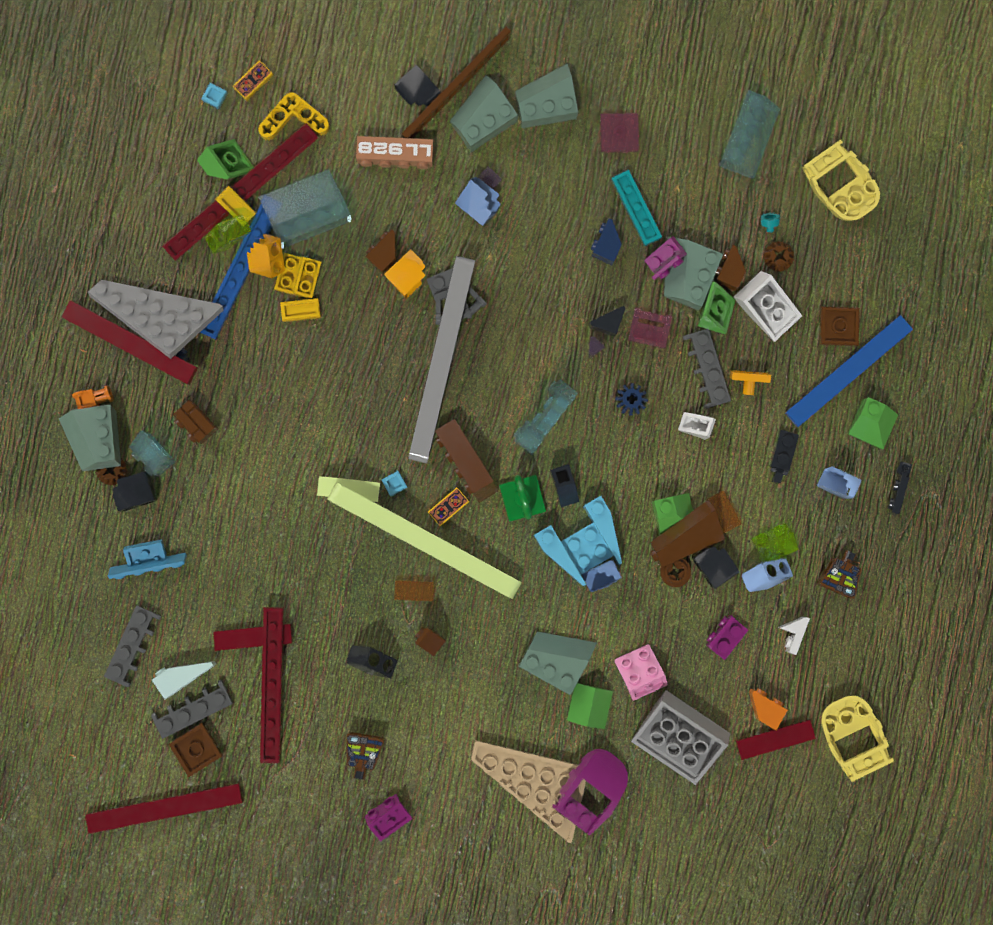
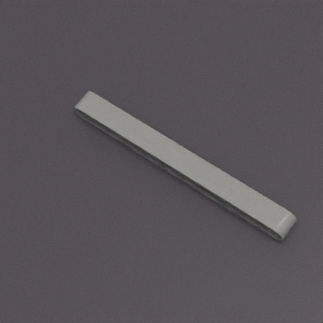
M456 256L408 459L426 464L428 461L475 260Z

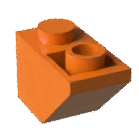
M759 688L756 691L750 689L749 695L756 719L777 730L788 711L783 708L784 703L776 698L773 701L766 697L767 693Z

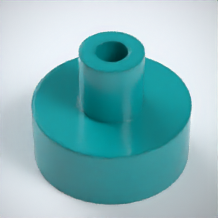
M776 213L763 214L761 216V225L767 227V232H774V227L780 225V215Z

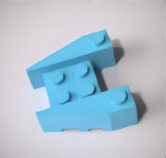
M601 496L583 506L592 524L570 537L560 541L551 525L534 535L542 551L582 586H585L586 583L581 575L613 556L617 565L622 564L612 515Z

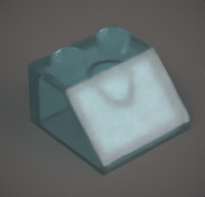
M141 430L129 446L133 451L131 455L138 462L141 460L145 464L143 468L150 476L159 477L176 462L156 438L147 431Z

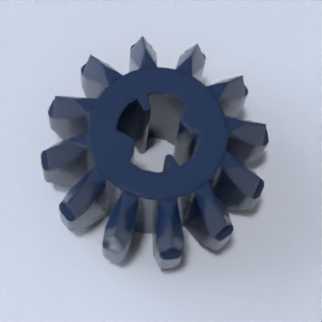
M634 383L630 384V389L625 384L623 385L624 391H617L622 397H615V401H621L616 407H624L621 412L622 414L629 410L628 414L632 416L634 410L638 415L640 414L639 408L642 410L646 408L642 404L648 402L647 398H642V396L646 395V391L640 393V385L635 390ZM630 395L634 396L633 399L636 398V401H634L633 404H630V401H627V398H629Z

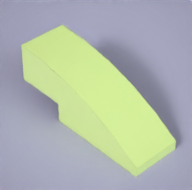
M319 476L317 496L329 497L337 482L372 502H378L380 483Z

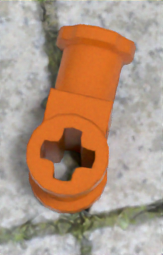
M108 385L97 391L89 389L72 394L78 409L100 406V403L114 401L112 391Z

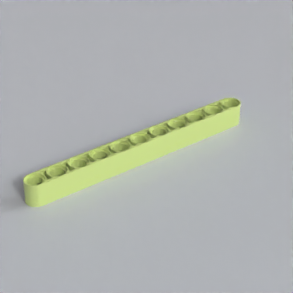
M337 482L327 499L511 599L514 598L522 583Z

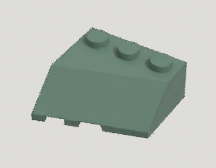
M567 64L515 91L521 128L577 119L578 108L572 76Z
M486 75L453 116L450 123L470 152H473L518 122V114L498 85Z
M675 238L687 255L682 258L684 262L677 268L672 267L669 269L670 274L665 277L664 297L699 311L704 303L723 254L690 240Z
M111 405L71 410L59 418L82 471L121 466L117 412Z
M537 631L520 661L519 667L571 695L597 643Z

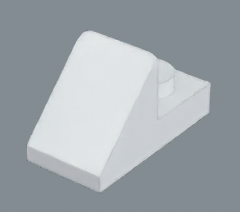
M800 617L778 627L792 633L785 641L786 652L794 655L797 654L810 620L809 618Z

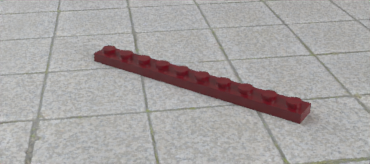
M304 123L235 182L231 188L246 201L318 139L317 135L307 123ZM214 200L165 242L162 247L176 261L230 213Z

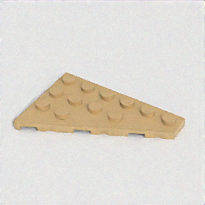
M475 740L471 761L482 768L484 772L496 780L504 789L516 797L517 800L529 808L568 843H572L576 825L552 808L553 803L555 805L558 803L561 797L559 792L569 779V773L579 765ZM584 779L571 795L580 804L586 784Z

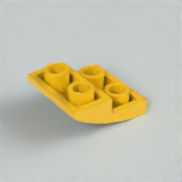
M283 253L285 271L277 276L274 290L312 299L321 262Z

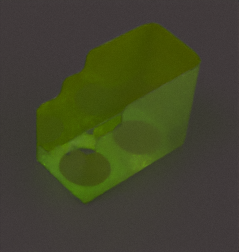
M238 215L218 223L204 238L212 253L216 254L230 249L238 241L244 239L251 232V229L243 215ZM219 231H221L223 235L222 242L218 241V238H221Z

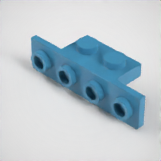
M162 539L125 546L123 552L127 564L110 567L108 578L121 579L127 575L134 574L137 576L148 571L158 572L168 567L178 568L185 564L187 555L186 553L167 556Z

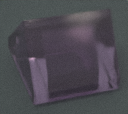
M593 336L589 340V358H593L605 349Z

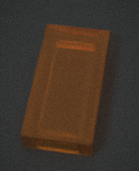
M724 491L706 499L715 508L723 533L741 525Z
M395 580L394 600L433 601L434 582Z

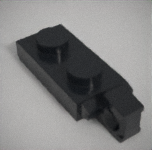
M779 430L770 463V471L774 472L771 482L781 484L783 475H788L799 438L798 434Z
M900 462L896 469L899 478L894 481L892 490L895 493L893 498L889 499L887 509H890V515L896 516L900 514L912 464Z

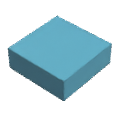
M210 83L201 99L219 109L228 93L224 89Z
M399 471L382 479L390 497L408 488Z

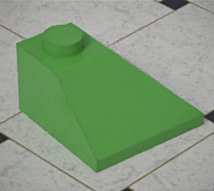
M234 139L207 146L197 159L208 176L222 179L244 175L254 167Z
M867 397L862 400L848 435L883 450L898 414L887 405Z
M689 493L652 501L659 536L693 511Z

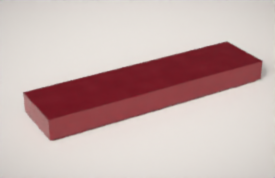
M284 624L283 644L293 643L291 624ZM263 627L214 631L215 651L263 646Z
M808 719L777 728V730H770L735 740L740 759L744 760L814 740L816 737L811 720Z

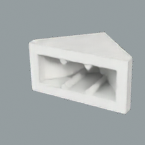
M684 412L678 430L706 440L711 435L716 419Z

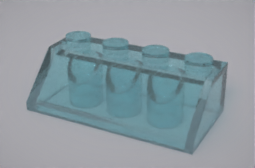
M750 90L747 91L719 166L754 179L780 108L766 96Z

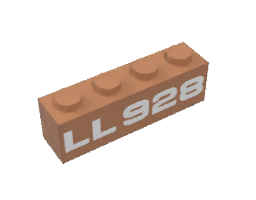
M357 136L356 160L358 164L364 167L377 164L385 168L391 167V165H398L399 168L417 166L419 169H428V167H433L434 143L433 139Z

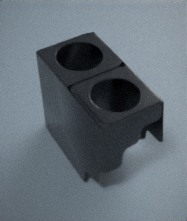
M415 65L394 84L395 90L409 105L416 103L418 106L424 104L428 107L441 93L418 65Z
M146 471L118 479L116 481L118 486L112 489V496L119 512H125L157 501L149 472Z
M716 547L706 548L691 558L712 589L718 588L740 573L724 548L720 551Z
M358 645L351 646L347 657V664L366 674L390 679L398 662L397 659L372 647ZM372 653L378 654L380 657L379 664L375 667L369 664V657ZM388 659L392 660V666H388L387 671H384V662Z

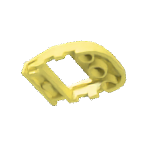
M839 140L804 165L803 170L815 195L839 219L854 221L862 218L877 206L880 199V191L875 180H872L868 173L869 169L867 166L863 165L852 151L848 152L841 145L843 142ZM843 161H846L857 177L830 197H827L818 185L817 180Z
M846 696L825 708L821 716V725L832 755L853 782L894 762L892 757H889L886 748L889 745L884 736L881 722L877 720L869 704L860 697ZM869 726L878 746L844 761L835 741Z

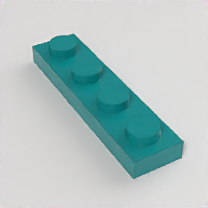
M627 170L612 177L611 180L644 247L661 239L662 235L630 171Z

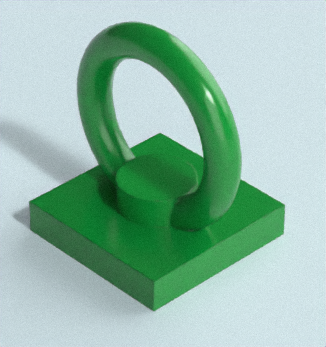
M516 475L514 481L499 485L509 522L522 518L530 520L533 515L546 512L536 475L526 478Z

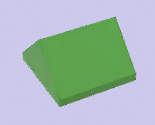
M716 282L711 283L697 326L726 334L735 299Z
M577 683L573 689L567 721L586 727L605 729L613 691Z

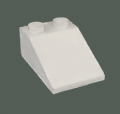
M762 271L734 296L742 309L774 342L802 317L801 313L772 275Z

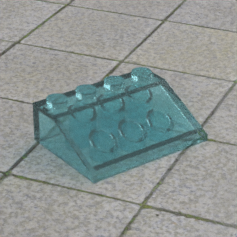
M329 169L259 196L274 235L281 239L282 249L351 221V214Z

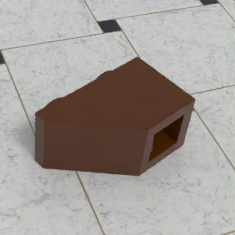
M392 229L389 232H384L379 238L380 242L376 246L372 245L366 251L367 255L365 257L367 261L382 275L396 263V235Z
M732 245L730 249L726 248L722 256L724 263L722 267L718 266L715 282L735 292L746 270L737 247Z
M429 626L426 629L422 627L415 635L417 639L415 644L432 656H435L446 642V639Z

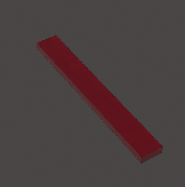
M71 300L62 315V318L188 385L191 384L198 370V367L175 355L170 359L147 340Z
M263 607L260 763H280L284 607Z
M240 783L87 813L85 818L88 834L241 804L243 799Z

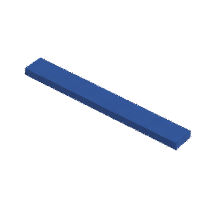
M266 196L264 197L212 302L222 305L224 311L200 333L212 339H217L250 273L247 252L251 253L250 248H254V242L260 244L259 239H264L263 234H269L283 206L281 203Z
M901 315L898 316L785 412V414L796 427H799L913 330L912 327Z

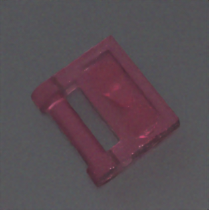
M635 307L628 341L665 349L672 315L666 314V316L641 311L640 308ZM642 318L664 323V327L639 323L638 319Z

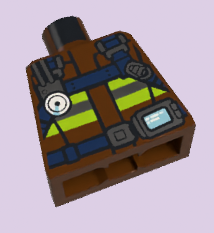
M846 550L842 560L832 558L816 584L849 599H854L861 573V568L853 565L856 554Z
M355 732L347 733V766L355 767L353 778L364 780L366 769H375L385 737Z

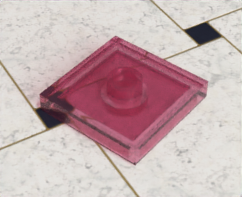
M638 113L600 114L601 152L639 151Z

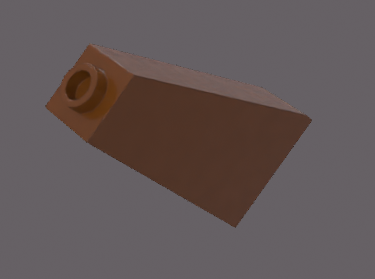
M708 500L650 542L653 549L650 551L654 562L658 561L660 566L664 567L725 540L717 512Z

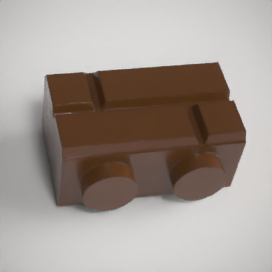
M188 400L173 414L176 418L174 422L181 429L185 428L189 432L187 436L193 443L203 444L218 430L216 425L192 400Z

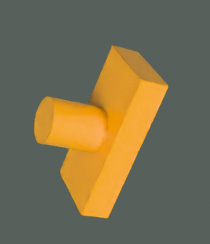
M730 370L729 378L744 381L742 394L754 395L755 382L770 383L771 381L769 373Z

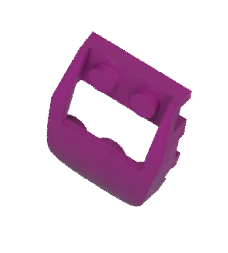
M604 749L592 750L581 759L579 766L576 769H572L569 773L570 777L565 786H562L559 792L561 797L556 805L553 803L552 808L589 836L612 815L628 783V773L624 764L612 753ZM583 779L611 800L603 813L598 816L571 797Z

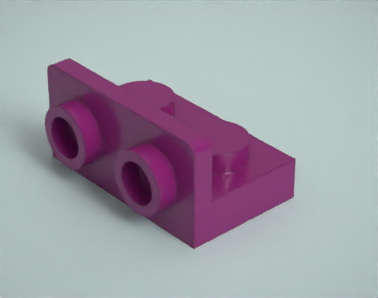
M674 236L669 238L644 260L655 274L651 278L653 280L659 277L661 280L670 274L669 269L672 267L677 268L684 262L682 258L687 253Z
M731 615L725 616L719 622L720 628L716 633L713 631L706 639L708 641L706 646L723 660H726L748 632V629Z
M397 794L386 798L378 807L371 809L365 815V820L368 827L381 842L412 820V816L400 802Z

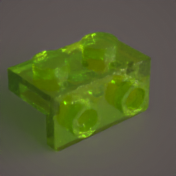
M786 523L777 525L773 529L760 533L751 539L757 548L762 563L778 560L799 550L793 531Z

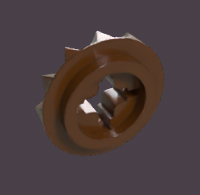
M783 241L771 243L764 251V262L773 271H785L794 261V251H792L790 245ZM784 251L782 256L783 260L779 259L774 262L775 257L777 256L775 252L780 253Z
M121 457V466L114 468L115 475L111 473L106 474L108 468L96 469L95 473L102 483L116 485L118 479L126 476L127 466Z
M682 558L661 567L660 576L665 584L671 587H681L690 579L691 568L689 563ZM672 564H674L676 569H683V571L678 573V580L675 575H668L673 570Z

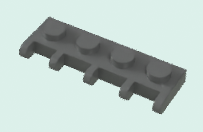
M709 329L683 336V340L691 339L694 351L688 352V356L696 355L700 369L694 370V375L701 373L705 387L700 388L699 391L700 393L707 391L710 403L704 405L705 409L730 402L729 392Z
M136 605L104 677L130 687L131 683L125 681L130 669L137 671L138 667L132 665L138 651L145 654L146 649L140 646L146 634L153 636L154 631L150 630L149 626L153 618L160 620L161 615Z
M222 679L218 681L220 689L209 694L208 689L205 687L202 689L204 697L192 702L190 697L187 696L184 698L186 706L174 711L172 705H169L167 709L170 714L160 719L156 713L151 714L161 738L163 739L233 704Z

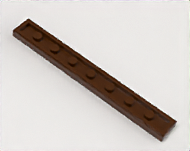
M505 27L403 131L402 138L413 139L511 38V30Z

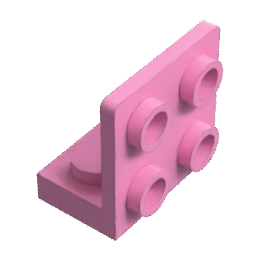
M649 644L615 659V664L633 701L668 685L665 674Z

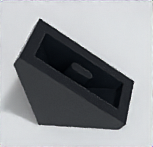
M622 306L590 321L588 324L589 328L616 337L625 307Z

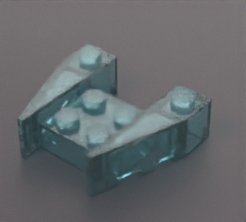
M561 379L557 382L554 381L549 387V399L544 404V412L542 414L538 412L532 423L526 420L522 428L519 427L513 435L515 437L514 442L531 455L534 454L544 438L578 395L576 390Z

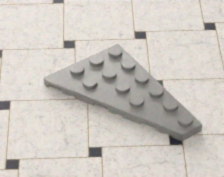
M101 280L88 291L92 299L170 359L224 311L223 306L220 304Z

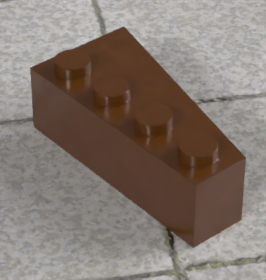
M455 419L435 430L438 436L435 440L440 448L445 447L447 450L445 456L450 464L452 462L455 463L457 468L454 470L460 479L464 478L466 481L464 486L469 495L473 493L480 503L498 492L493 479Z

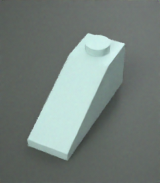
M216 662L172 667L167 670L164 667L155 673L156 677L152 681L164 699H167L214 667Z

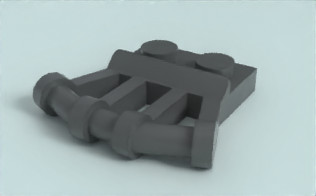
M453 268L426 279L436 302V325L441 323V301L446 300ZM470 285L468 293L476 302L470 308H468L465 302L462 319L472 318V315L477 310L487 305Z

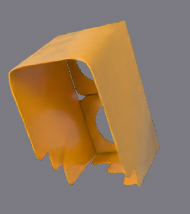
M263 234L264 239H259L260 244L254 242V248H250L251 253L247 252L249 271L272 279L285 271L281 239L276 236Z
M410 249L384 275L407 299L422 284L421 280L425 277L422 270L425 268V265Z

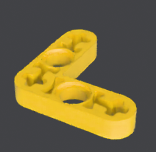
M287 93L259 126V133L265 140L273 139L293 115L302 123H307L313 132L318 135H325L330 128L328 120L295 93ZM289 99H290V100H294V99H295L296 104H295V105L291 104V105L289 106L288 100H289ZM306 109L312 112L311 116L307 119L301 116L302 111ZM283 112L285 118L282 121H277L275 119L276 113ZM316 119L320 124L324 122L325 128L318 129L317 124L313 120ZM270 120H272L278 126L275 127V125L273 124V126L271 127L272 123L270 122ZM264 128H270L272 132L265 134Z

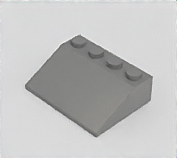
M665 690L631 742L696 785L728 746L731 733Z

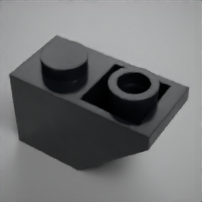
M569 464L551 469V478L561 508L578 503V493Z

